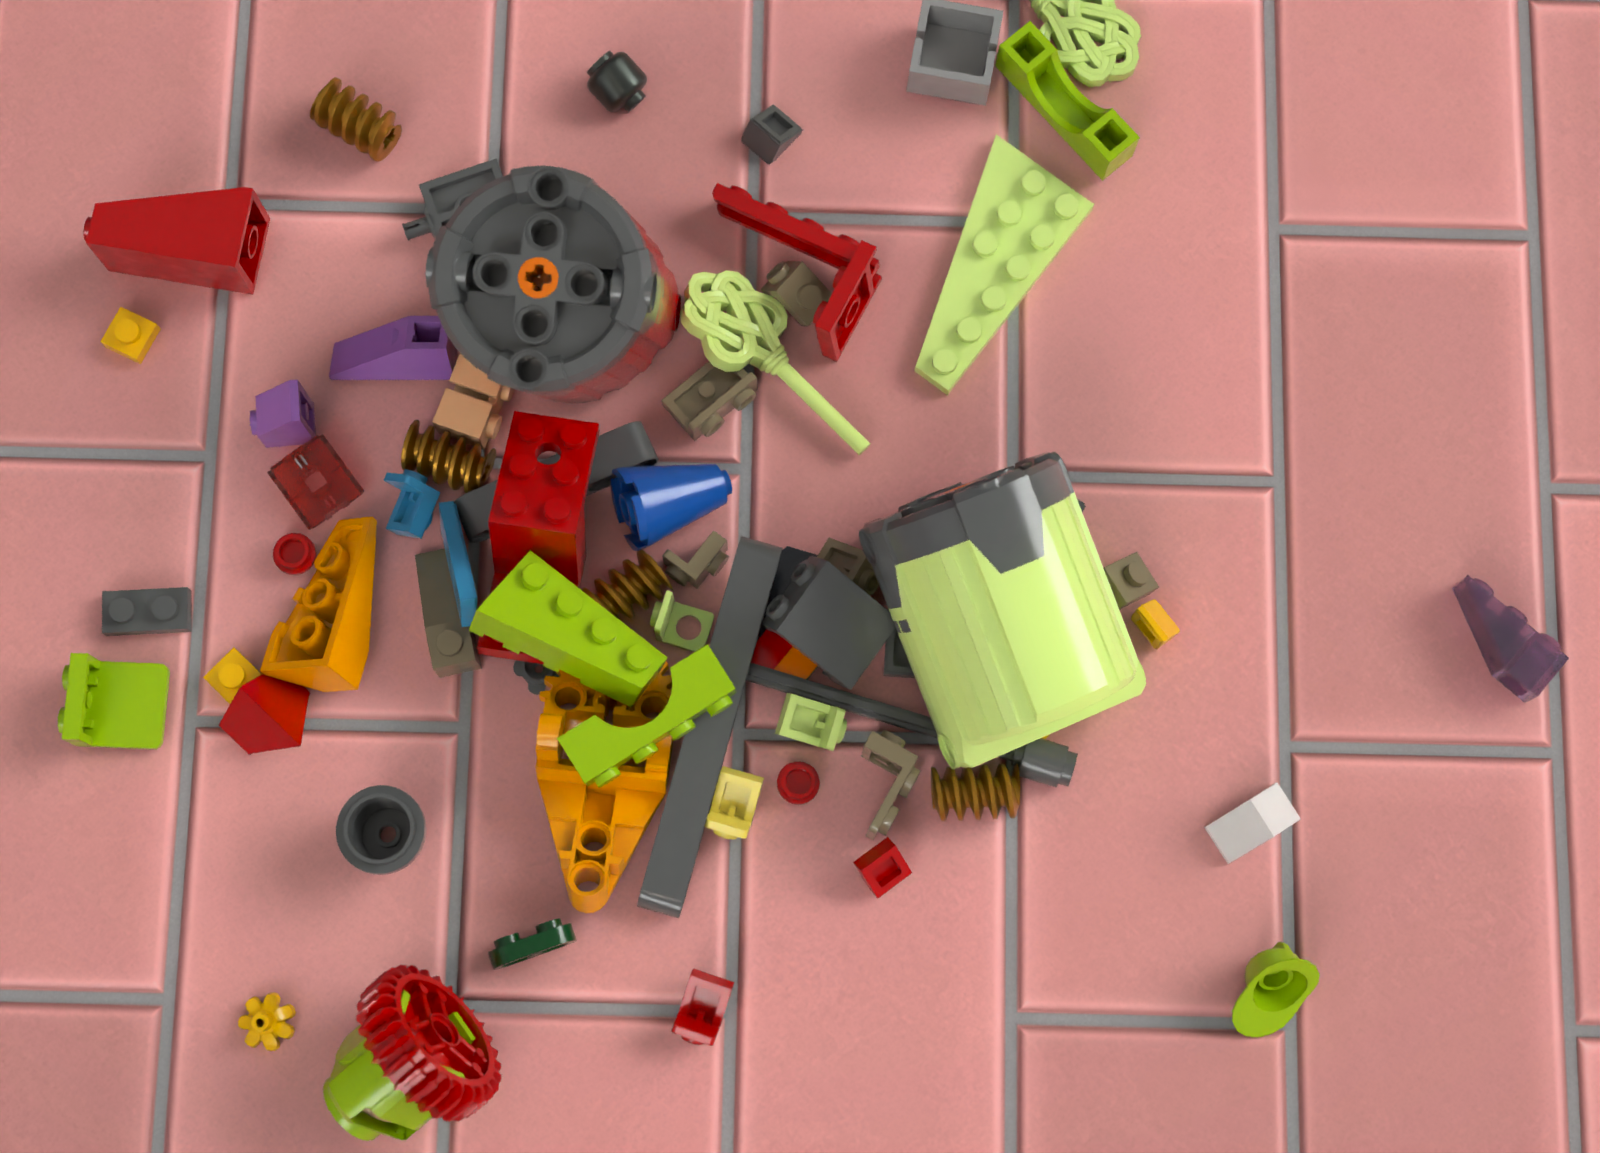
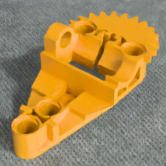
M667 662L664 663L657 677L632 707L581 684L579 678L561 670L557 673L559 677L545 676L544 684L551 689L540 691L539 694L540 701L545 703L537 729L535 748L537 757L536 775L569 900L572 906L580 912L594 913L600 910L611 896L666 794L674 740L669 735L656 743L658 751L647 758L645 767L621 765L618 767L621 775L598 788L595 782L587 786L570 759H562L564 749L557 738L593 715L606 722L609 710H613V725L617 727H637L652 721L653 719H649L645 715L651 712L661 713L671 695L672 676H663L669 669ZM566 703L577 705L576 708L571 710L560 708L561 705ZM590 842H600L604 845L598 851H589L584 848ZM587 881L599 885L596 889L589 892H584L577 888L581 883Z

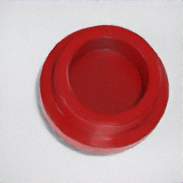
M289 533L282 536L276 542L273 549V560L276 566L282 572L289 575H300L307 572L313 566L316 559V548L313 542L307 536L300 533Z
M802 761L791 762L785 765L779 772L777 789L785 801L795 805H802L810 802L817 795L820 779L817 771L810 764Z

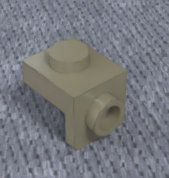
M783 261L778 263L767 274L766 279L768 282L761 289L764 294L775 297L801 326H809L813 321L819 304L823 300L828 302L832 295L802 261Z
M713 530L688 563L667 549L662 555L664 564L667 566L665 573L682 586L689 582L698 588L709 573L712 576H716L729 559V556L725 554L728 550L727 540Z
M1137 552L1104 567L1119 610L1150 595L1159 588Z

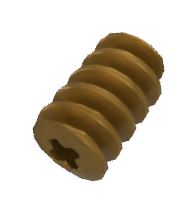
M334 77L320 90L310 110L311 120H315L320 128H328L332 135L342 136L345 143L349 145L355 144L357 150L361 153L369 152L371 159L380 162L391 153L401 136V125H393L396 117L395 112L388 110L380 117L382 104L379 102L373 103L366 109L369 97L366 94H361L353 101L356 92L355 88L348 85L340 93L342 81L340 78Z
M419 420L412 422L402 446L401 467L403 471L404 469L414 471L417 468V473L426 478L432 475L433 481L436 484H444L448 480V485L452 490H459L464 485L465 493L480 488L485 484L495 462V448H492L486 457H482L481 443L477 442L469 452L466 451V437L461 436L453 446L450 445V431L446 430L437 440L434 439L435 426L429 425L426 431L421 434L419 433Z
M642 549L636 552L638 566L629 559L622 561L624 575L613 568L608 570L611 584H607L600 578L595 579L596 594L585 587L581 589L618 619V614L620 613L631 620L634 619L635 615L632 607L634 603L644 610L649 609L646 597L648 594H651L659 601L662 600L661 585L664 584L673 590L657 562Z
M999 764L994 777L988 765H981L977 777L974 776L971 768H963L960 778L957 777L954 769L947 766L943 779H940L937 769L931 767L932 808L937 810L941 821H946L950 809H954L958 820L963 821L967 808H971L975 819L980 820L984 807L989 808L993 819H998L1002 806H1006L1010 818H1015L1020 806L1018 764H1015L1012 776L1009 775L1004 764Z

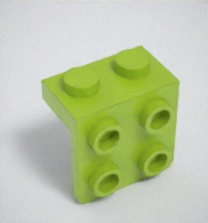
M71 653L70 664L65 665L62 674L63 689L67 691L65 707H62L58 714V730L62 733V739L81 747L160 748L164 741L170 679L169 668L160 663L99 661L88 653Z

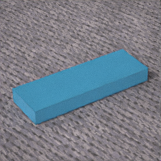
M454 501L439 503L441 535L461 627H467L471 625L474 614L478 609L477 594L456 503L454 504Z

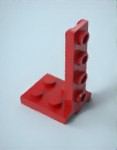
M717 183L712 191L715 202L718 203L717 211L720 216L839 269L833 281L832 287L834 291L828 302L823 300L819 304L813 318L822 356L837 362L882 280V276L876 274L880 267L879 260L873 258L877 247L863 240L859 244V242L847 235L840 234L837 237L826 232L819 223L812 219L803 218L801 221L788 215V212L776 203L767 202L763 204L752 199V196L746 190L738 186L728 188Z

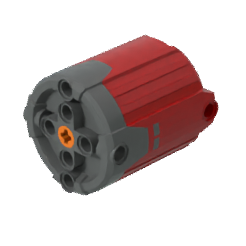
M526 166L511 169L510 174L484 185L459 206L446 226L440 227L434 245L428 253L426 285L429 288L431 307L437 311L440 322L456 349L476 368L488 375L487 379L547 400L564 403H586L600 400L603 394L625 387L629 384V381L639 373L644 372L651 365V361L659 349H664L674 336V332L678 329L680 319L681 295L678 292V286L673 273L665 266L664 256L659 247L646 234L645 229L592 178L565 168Z

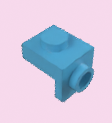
M404 469L403 474L387 472L384 481L400 489L401 493L385 529L400 536L422 539L424 531L431 524L432 512L441 492L426 485L428 478L408 469Z

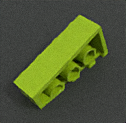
M531 550L478 607L468 630L481 637L485 634L504 643L502 647L517 654L520 651L544 662L543 666L557 673L561 670L579 678L581 684L630 707L634 705L657 677L668 658Z

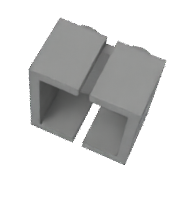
M922 0L906 92L986 106L1003 11L945 0Z

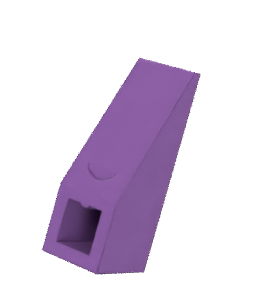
M407 316L334 343L329 378L330 380H449L456 364L458 350L447 336L439 316Z

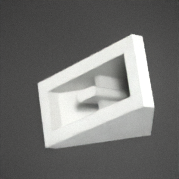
M1275 783L1204 828L1227 864L1281 833L1301 818L1279 784Z

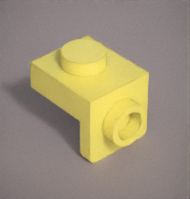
M722 766L705 827L713 830L717 836L725 839H737L738 837L745 839L752 825L764 778Z

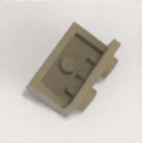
M708 361L662 399V405L694 441L703 434L705 437H709L724 424L725 420L723 417L734 408L740 411L754 400L757 395L755 391L758 389L757 377L752 372L748 374L744 369L725 372L714 367Z

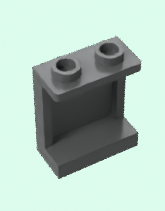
M810 556L794 569L791 575L792 581L783 594L776 596L770 602L766 609L767 616L762 621V625L778 634L823 670L822 673L831 681L851 690L896 627L890 612L830 562Z

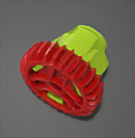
M400 964L396 968L391 967L383 972L360 995V1000L357 1003V1010L359 1012L356 1015V1021L360 1025L348 1034L336 1053V1061L331 1076L325 1081L323 1086L325 1103L337 1123L352 1136L361 1140L371 1141L380 1134L395 1139L406 1140L432 1118L438 1119L442 1117L447 1122L452 1120L460 1122L464 1118H468L485 1106L499 1090V1082L502 1080L499 1073L501 1063L496 1060L498 1050L490 1045L493 1037L487 1035L483 1030L485 1023L477 1020L473 1014L475 1009L470 1010L463 1002L464 997L459 998L453 993L452 985L444 986L440 976L431 977L426 969L419 971L416 966L410 965L407 967Z

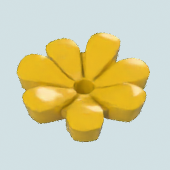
M274 992L267 994L264 998V1003L257 997H251L245 1003L249 1015H242L238 1020L239 1028L249 1031L245 1037V1043L251 1048H255L262 1041L266 1050H278L280 1047L278 1037L290 1039L294 1035L295 1028L286 1023V1020L293 1018L296 1014L294 1006L286 1004L279 1007L280 995Z

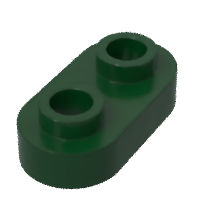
M557 918L537 925L535 927L537 934L520 939L519 933H515L495 940L494 945L496 949L488 952L493 970L505 968L574 943L577 940L571 923L562 925L561 919Z

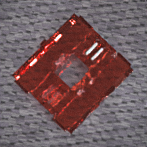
M323 434L320 436L316 435L308 442L302 444L282 458L281 461L270 467L271 470L267 472L308 530L317 527L325 520L328 521L333 517L332 515L342 508L345 509L364 492L361 485ZM317 471L322 474L327 483L315 492H312L305 481L307 477ZM330 496H332L333 499L335 500V502H336L335 504H334V502L331 500ZM325 499L328 501L331 507L327 505V503L324 501Z

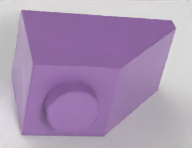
M298 379L286 381L255 396L256 410L250 411L251 431L253 435H257L266 448L316 443L314 403Z

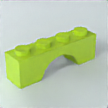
M1031 21L1027 22L999 45L995 63L997 69L1102 181L1133 156L1140 137L1113 108L1104 109L1095 105L1076 88L1060 62L1057 49Z
M708 644L670 667L672 676L671 695L663 711L652 721L637 727L623 728L606 723L596 715H593L557 738L587 786L594 782L598 788L608 784L621 775L618 769L621 765L631 759L636 764L646 760L658 751L656 743L671 735L673 740L681 738L696 727L693 720L708 711L709 715L713 717L733 704L730 697L736 694V688Z

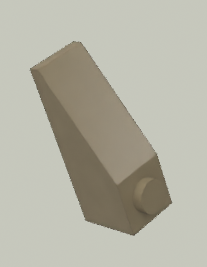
M445 548L416 554L415 560L424 627L433 670L442 678L482 669L475 634L468 631L470 626L461 627Z

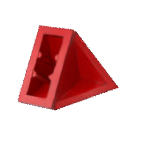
M261 674L238 689L219 726L249 755L301 746L308 699L311 693L304 686Z

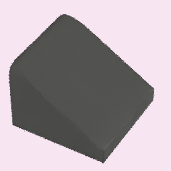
M773 104L749 121L741 141L763 161L771 164L800 136L803 129Z

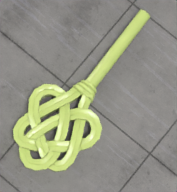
M1029 0L1037 18L1044 22L1039 31L1049 41L1051 38L1053 39L1063 68L1068 69L1069 73L1077 81L1088 87H1100L1107 81H1123L1133 75L1139 60L1140 25L1129 14L1117 9L1114 0ZM1094 41L1102 43L1103 45L1096 46ZM1124 58L1123 62L1115 63L1117 59Z
M726 270L718 274L710 272L693 274L684 291L685 303L680 311V320L688 333L701 340L704 355L714 367L725 372L740 371L748 364L759 368L760 371H765V373H770L773 376L778 375L858 455H861L870 446V443L788 363L787 352L779 341L787 327L788 315L784 306L774 297L755 291L750 281L739 272Z

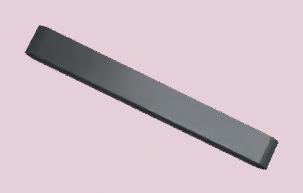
M743 536L740 538L709 646L735 686L736 694L730 697L733 702L731 706L713 717L709 715L708 711L693 720L696 727L684 735L637 907L676 918L680 917L704 833L706 818L711 808L777 572L782 547Z

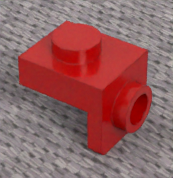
M693 968L678 1015L671 1030L672 1033L680 1035L683 1040L694 1045L706 1044L713 1046L735 982Z

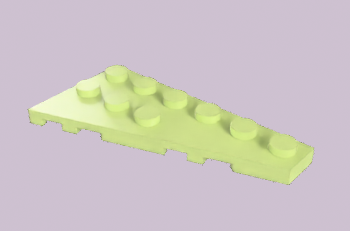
M997 134L915 366L917 374L946 395L951 392L1094 207L1091 201Z

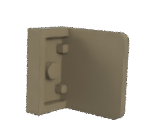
M883 730L881 735L872 731L863 746L861 757L897 776L867 831L866 837L874 840L878 832L886 836L900 810L893 806L898 795L907 798L921 770L914 767L918 756L904 749L906 742L886 730Z

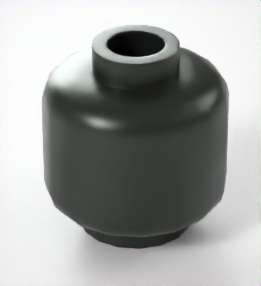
M609 50L587 71V74L590 76L587 83L589 91L610 112H617L623 107L630 112L646 97L641 90L646 85L647 77L625 52L613 54Z

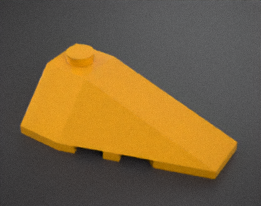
M373 516L343 519L337 522L314 561L315 568L317 569L306 589L299 587L292 599L297 604L286 623L279 621L271 633L260 668V672L264 675L322 692L358 690L368 657L377 530V520Z

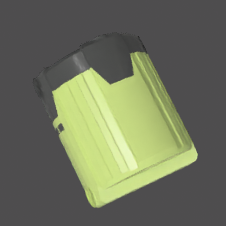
M1056 452L1035 455L1015 463V467L1010 466L964 484L959 482L900 506L897 513L865 523L863 529L859 530L862 549L872 565L938 735L940 750L947 764L952 769L976 767L1142 694L1147 684L1143 667L1138 660L1076 498L1067 468L1062 458Z

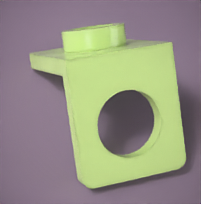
M666 590L663 602L656 601L650 626L655 627L656 641L696 652L707 643L714 621V614L675 602L673 592ZM686 616L695 617L701 623L700 634L692 640L681 638L676 631L678 622Z

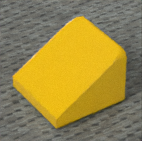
M1155 599L1142 604L1131 616V620L1154 649H1159L1180 632L1178 626Z

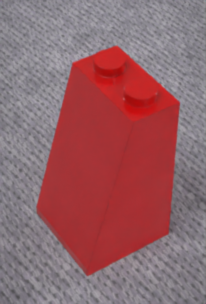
M240 187L95 203L92 217H88L85 221L83 235L86 244L108 271L253 295L271 218L254 189Z

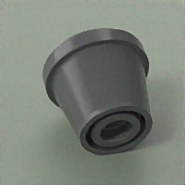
M371 786L354 794L341 809L336 824V839L343 856L354 867L375 875L392 874L410 865L421 852L426 839V820L419 804L406 792L392 786ZM386 827H393L396 831L395 839L388 843L383 842L381 839L382 831Z

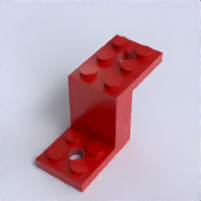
M514 411L488 519L494 564V576L489 595L530 550L580 589L587 556L584 502L599 437V423ZM547 451L555 452L560 456L556 463L550 465L542 464L537 460L540 454ZM485 634L483 637H479L477 645L478 655L544 664V662L521 651L517 654L502 647L504 643Z

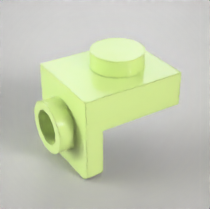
M787 693L775 734L833 751L836 743L839 744L842 741L846 732L847 720L844 719L845 709Z

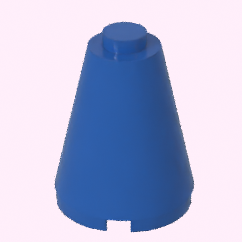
M716 464L620 467L612 470V473L617 478L610 480L612 500L619 524L625 522L629 526L631 533L624 535L634 551L645 549L727 503V495L732 493V484L727 471H721Z

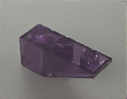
M1467 575L1457 582L1452 589L1491 676L1524 703L1538 697L1569 657L1560 651L1562 649L1561 645L1554 638L1545 633L1539 634L1528 625V619L1521 611L1513 606H1505L1493 596V589L1487 583L1477 578L1472 579Z

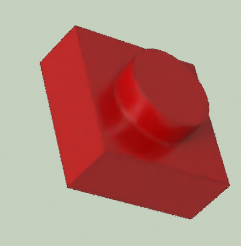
M886 837L853 862L865 883L877 898L912 874L903 856L889 837Z

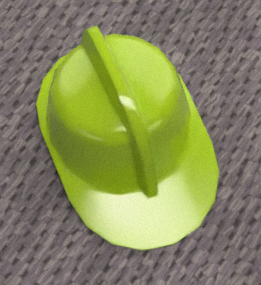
M1281 941L1272 949L1264 950L1252 957L1245 969L1246 988L1232 1009V1022L1236 1030L1247 1037L1258 1038L1270 1035L1283 1028L1319 983L1320 974L1316 966L1308 960L1299 959L1290 947Z

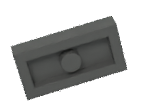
M188 587L102 591V633L106 636L192 632V591Z

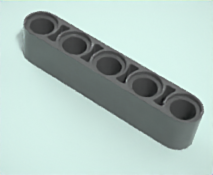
M635 421L625 424L598 437L586 496L609 487L610 480L617 478L612 473L613 469L632 466H654L659 459L642 422ZM556 454L540 462L546 465L554 464L560 459V456ZM498 480L468 492L454 501V504L456 503L460 522L470 543H478L490 539L488 519Z

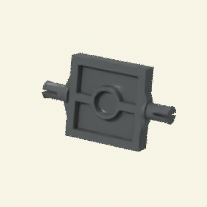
M497 158L419 184L425 201L424 213L426 217L402 224L407 240L409 241L428 233H432V236L436 239L440 227L446 226L454 212L470 195L491 181L503 177Z

